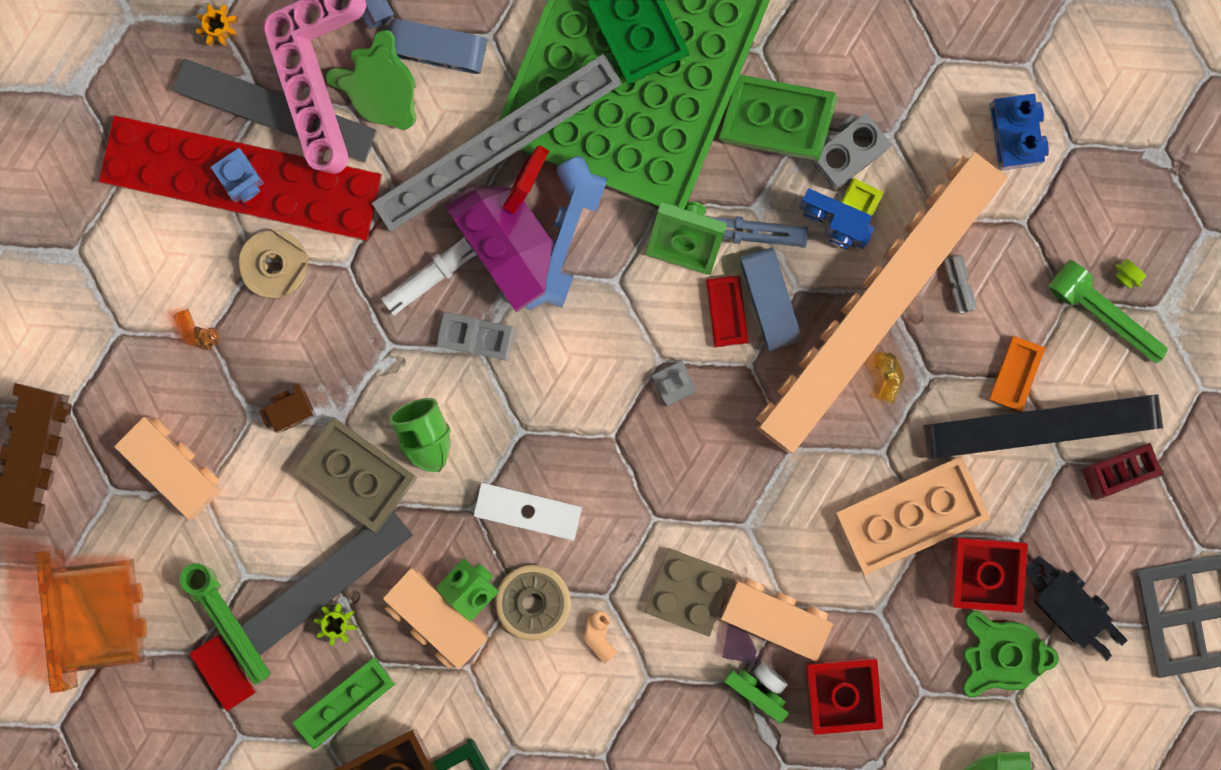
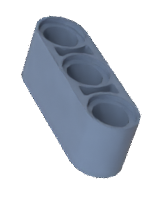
M391 19L389 30L394 34L395 49L399 59L471 74H481L488 42L486 38L411 21Z
M773 247L740 257L743 274L768 352L801 343L802 338Z

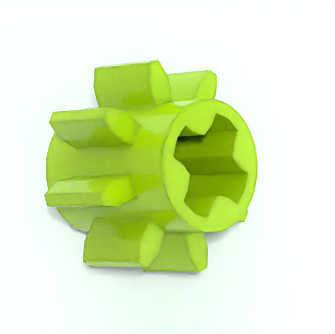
M338 603L333 612L327 606H323L324 618L314 619V623L321 625L322 629L317 637L320 638L325 635L330 637V646L335 645L338 637H341L345 643L349 642V636L346 634L348 630L358 629V626L350 623V617L355 612L350 611L347 614L342 612V603ZM331 615L334 619L340 617L343 619L344 623L340 626L341 633L337 629L329 630L328 626L332 623L329 618Z

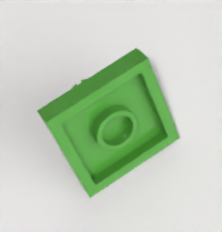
M661 202L645 255L711 275L728 223L706 217V208L699 202H688L685 210Z

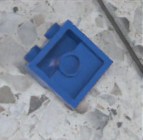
M810 188L805 192L798 209L804 211L803 217L813 222L822 224L823 220L828 221L829 223L824 235L830 237V244L844 250H848L849 247L863 249L864 246H867L874 230V226L869 225L872 218L871 215Z

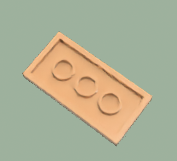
M962 456L835 512L864 576L990 519Z

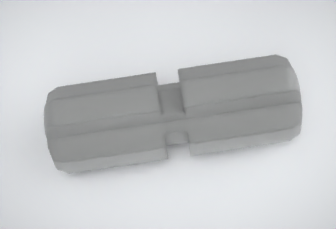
M953 255L945 258L943 263L949 284H953L954 287L951 289L957 312L964 314L974 311L977 305L971 284L967 285L966 282L969 277L963 256Z

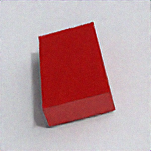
M541 145L535 147L523 164L503 204L504 209L512 214L516 212L529 194L549 150Z
M740 275L706 279L714 348L748 344Z
M220 634L189 653L226 712L257 693Z

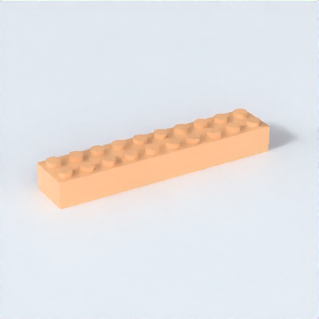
M976 152L969 158L962 155L946 174L950 179L948 184L945 185L941 182L925 201L930 206L924 213L922 210H919L904 228L909 233L906 238L902 240L898 237L882 256L888 261L883 267L877 264L861 283L866 287L863 293L860 295L855 292L840 310L845 314L842 320L838 322L834 319L819 337L824 341L818 350L813 347L808 351L798 364L803 368L797 377L793 374L789 376L777 391L782 395L775 405L772 402L768 403L756 418L761 423L757 430L787 454H793L1008 178Z

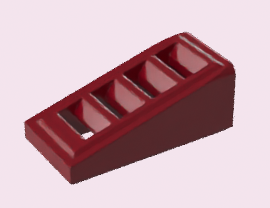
M1151 443L1082 469L1094 500L1107 497L1163 475ZM1139 454L1147 470V474L1144 475L1136 458V455ZM1127 459L1134 479L1130 478L1123 460ZM1114 464L1121 482L1120 484H1117L1110 465Z

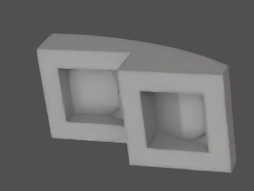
M444 312L437 346L509 361L516 328Z

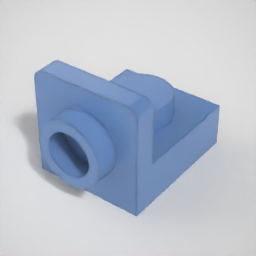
M240 148L211 166V169L234 202H238L240 199L243 203L249 201L260 192L258 187L264 184Z

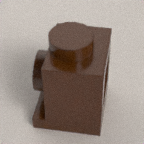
M297 384L293 386L295 393L292 395L287 390L271 397L270 401L272 404L260 410V415L267 429L273 428L275 433H282L317 417L303 385Z

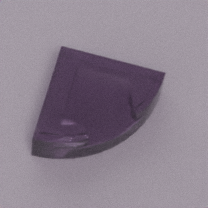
M728 623L722 658L757 664V652L752 639L744 630Z

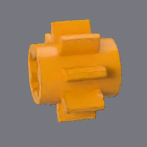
M208 4V12L204 16L201 14L196 15L202 22V27L195 31L199 36L208 34L206 38L208 46L211 47L214 41H220L226 47V39L230 35L233 37L238 36L236 31L232 29V24L237 23L239 20L234 15L226 17L228 13L226 5L221 6L219 11ZM221 21L224 24L223 29L216 28L214 31L210 27L212 22L218 23Z

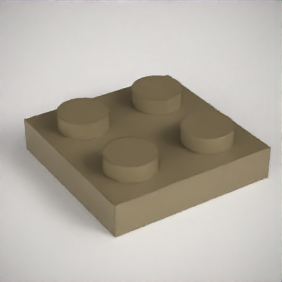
M668 548L645 613L710 637L734 572Z

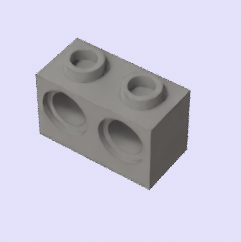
M867 113L860 118L856 114L849 117L839 126L842 132L833 139L827 135L820 160H810L834 191L838 190L892 146ZM856 131L868 133L871 138L870 145L867 147L857 146L853 141V133ZM830 152L840 153L844 159L843 167L838 169L831 168L826 162V155Z

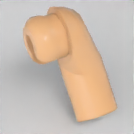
M597 611L591 613L586 620L584 640L605 664L617 651L606 640L610 618L607 613Z

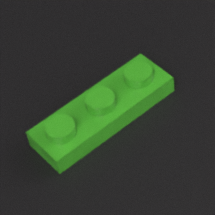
M374 657L296 719L293 724L314 750L396 683Z

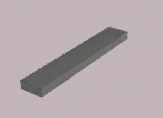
M184 58L172 91L299 138L286 96ZM335 114L348 157L366 163L377 130ZM319 117L314 121V124H313V130H314V132H315V131L319 128V126H320V118H319Z
M395 511L391 513L377 534L368 527L241 626L260 656L413 536Z

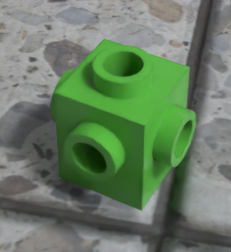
M464 558L435 588L455 610L470 622L499 592L490 582L494 576L484 566L478 563L474 567Z

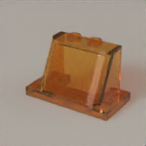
M64 550L35 553L50 693L64 692L78 687L77 671L145 662L142 638L147 637V625L145 617H140L139 604L143 603V589L141 583H136L134 559L66 567Z

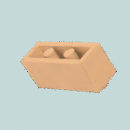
M143 417L114 447L188 520L194 519L222 491L217 485L220 479L207 466L201 469L192 460L196 455L183 442L177 445L170 439L168 434L171 430L160 419L156 417L152 421L150 418Z
M412 567L383 598L388 603L385 609L397 621L400 622L404 618L412 625L413 628L410 633L423 645L430 642L438 650L435 656L445 666L451 669L455 665L460 669L489 636L475 623L470 622L455 610L435 589L436 587Z
M746 577L744 583L736 580L720 619L817 662L833 626L832 622L826 620L828 613L810 605L807 611L794 606L797 599L779 591L776 597L764 593L765 585Z

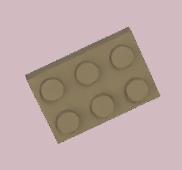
M332 417L292 472L376 534L417 479L414 474L334 417Z

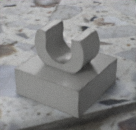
M682 360L651 376L667 407L697 392Z

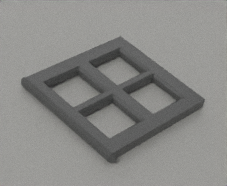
M1221 555L1140 569L1135 572V577L1139 580L1157 678L1221 667V652L1207 654L1201 621L1221 618V603L1198 607L1192 574L1221 569ZM1183 576L1189 609L1160 614L1154 581ZM1192 623L1198 656L1169 661L1163 628Z

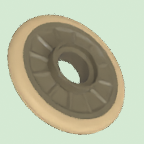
M539 565L519 567L510 572L497 589L499 592L496 594L495 608L498 619L509 633L520 639L528 641L546 639L557 633L569 616L571 598L568 587L556 572L547 567ZM537 593L541 596L543 607L540 611L531 613L524 608L523 599L527 594Z

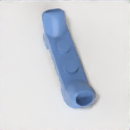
M578 155L560 163L556 169L570 201L567 208L560 207L554 226L560 227L556 241L552 240L553 246L545 294L525 306V308L530 310L546 302L560 308L563 307L573 280V274L561 269L583 208L596 212L604 191L607 178L591 173L584 157Z

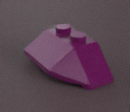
M471 186L445 203L444 207L517 313L545 294L553 242L525 201L521 203L514 214L503 208L511 188Z

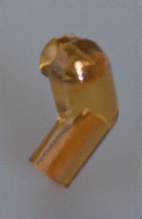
M189 309L173 315L186 344L201 350H209L220 342L219 332L215 328L211 327L206 330L195 325Z

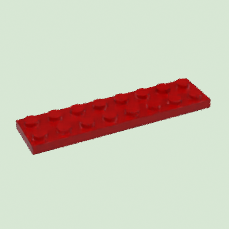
M114 115L99 182L368 242L375 211L372 203L378 198L383 175L346 166L340 173L331 174L313 169L303 156ZM238 148L242 150L264 182V184L258 187L260 192L244 203L241 199L238 202H234L230 198L227 190L211 169V166Z

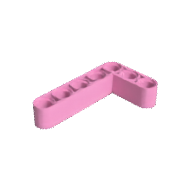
M299 0L270 14L264 24L265 35L306 161L313 169L331 174L340 173L344 170L348 163V152L311 40L362 17L366 9V0H349L348 5L343 10L341 7L343 0ZM318 9V18L312 23V15ZM288 23V32L286 33V35L283 36V27L285 26V24ZM299 54V62L293 68V59ZM307 86H309V95L304 100L303 91ZM319 117L320 126L314 132L313 124L314 121ZM329 149L331 156L329 161L325 164L323 157L325 152Z

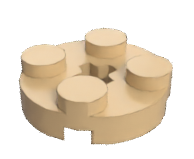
M273 230L258 233L245 243L240 252L239 265L241 277L245 285L255 294L267 299H283L295 293L303 285L308 274L309 258L303 245L287 232ZM277 255L282 258L280 264L283 266L281 271H273L272 274H269L267 272L269 266L265 263L268 257L274 259Z

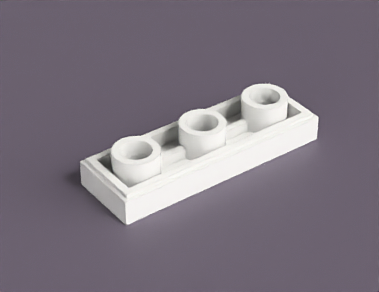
M481 483L474 517L574 541L582 507ZM525 505H531L534 508L535 514L532 518H525L522 515V508Z

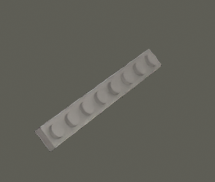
M602 54L372 204L389 231L392 232L623 83L606 56Z

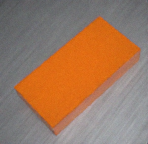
M1011 336L988 401L1022 412L1046 347Z

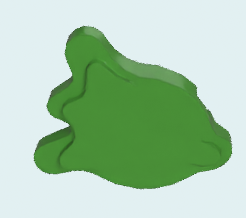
M382 30L375 35L371 48H357L352 51L351 59L355 65L354 69L334 67L328 71L326 79L329 85L344 91L349 96L354 108L368 121L376 124L392 125L400 130H406L412 127L417 119L414 110L415 101L413 102V88L416 87V83L408 67L397 56L394 34L390 30Z
M976 610L968 612L965 616L966 626L978 639L976 646L966 647L963 650V658L970 668V673L962 685L963 693L966 696L974 698L985 690L1000 688L1007 691L1027 688L1038 676H1041L1047 670L1055 668L1058 664L1059 656L1057 651L1047 646L1031 627L1010 621L996 623Z

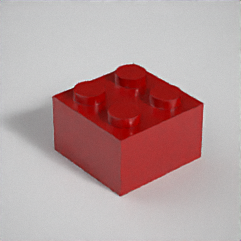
M953 537L948 606L962 609L1023 613L1028 543Z
M872 656L805 662L810 730L813 735L884 729L877 658Z

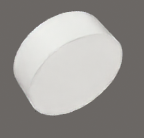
M761 662L754 671L756 678L776 694H781L788 685L787 681L778 672L764 662Z

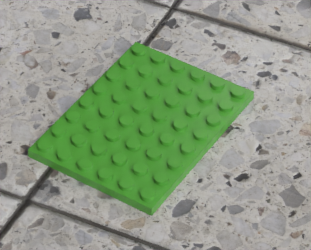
M548 0L498 121L604 54L623 84L518 151L530 155L536 146L541 145L549 150L545 162L555 166L577 155L584 157L591 173L607 178L605 186L658 208L662 202L685 210L770 0H664L690 52V56L631 85H627L586 0Z

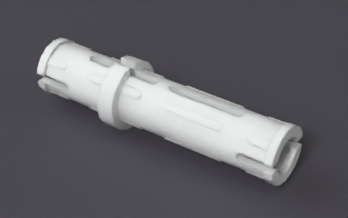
M463 237L443 254L439 255L437 253L434 255L431 263L381 299L395 316L445 277L449 279L454 276L453 271L477 254Z

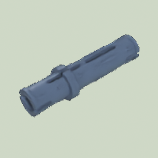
M736 216L735 219L709 217L728 223L726 228L752 231V233L725 230L723 239L733 240L734 244L748 241L806 248L807 226L799 227L745 221L740 216ZM759 231L787 234V237L759 234Z

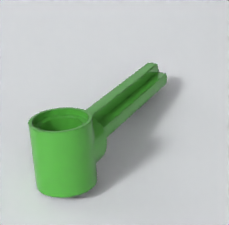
M1069 259L1047 288L1068 305H1076L1079 302L1149 360L1156 364L1159 363L1166 356L1168 348L1092 287L1094 283L1093 276L1081 265Z
M194 563L186 566L180 575L182 588L189 593L194 603L201 602L252 683L256 685L266 680L271 675L270 670L218 592L221 585L217 580L215 572L210 567ZM203 571L206 575V583L201 589L196 590L191 584V578L195 572Z

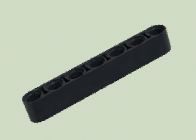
M1159 394L928 424L923 425L927 457L928 459L1162 429L1163 421Z

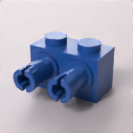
M1035 93L994 99L989 105L999 171L1040 166L1045 162L1044 156L1049 155L1046 135L1041 136L1040 122L1044 121L1042 103L1036 102Z

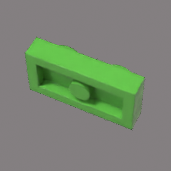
M731 669L724 678L725 683L780 724L789 714L783 708L786 701L771 690L765 694L755 687L758 680L744 669H741L739 673Z

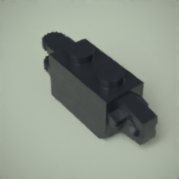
M1036 556L1026 565V576L1037 589L1034 593V603L1078 648L1084 649L1089 644L1105 661H1108L1112 657L1110 650L1095 637L1102 630H1105L1110 635V638L1121 646L1128 641L1111 623L1113 619L1107 614L1110 610L1108 605L1096 594L1091 598L1082 589L1086 583L1073 570H1070L1068 573L1065 570H1057L1040 556Z

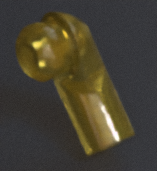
M879 352L875 356L873 363L875 368L881 370L885 382L878 398L894 404L904 380V372L898 358L893 353Z

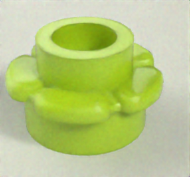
M1126 258L1120 265L1117 263L1115 265V268L1118 269L1115 277L1128 289H1131L1134 285L1139 288L1142 287L1140 283L1147 276L1133 262Z

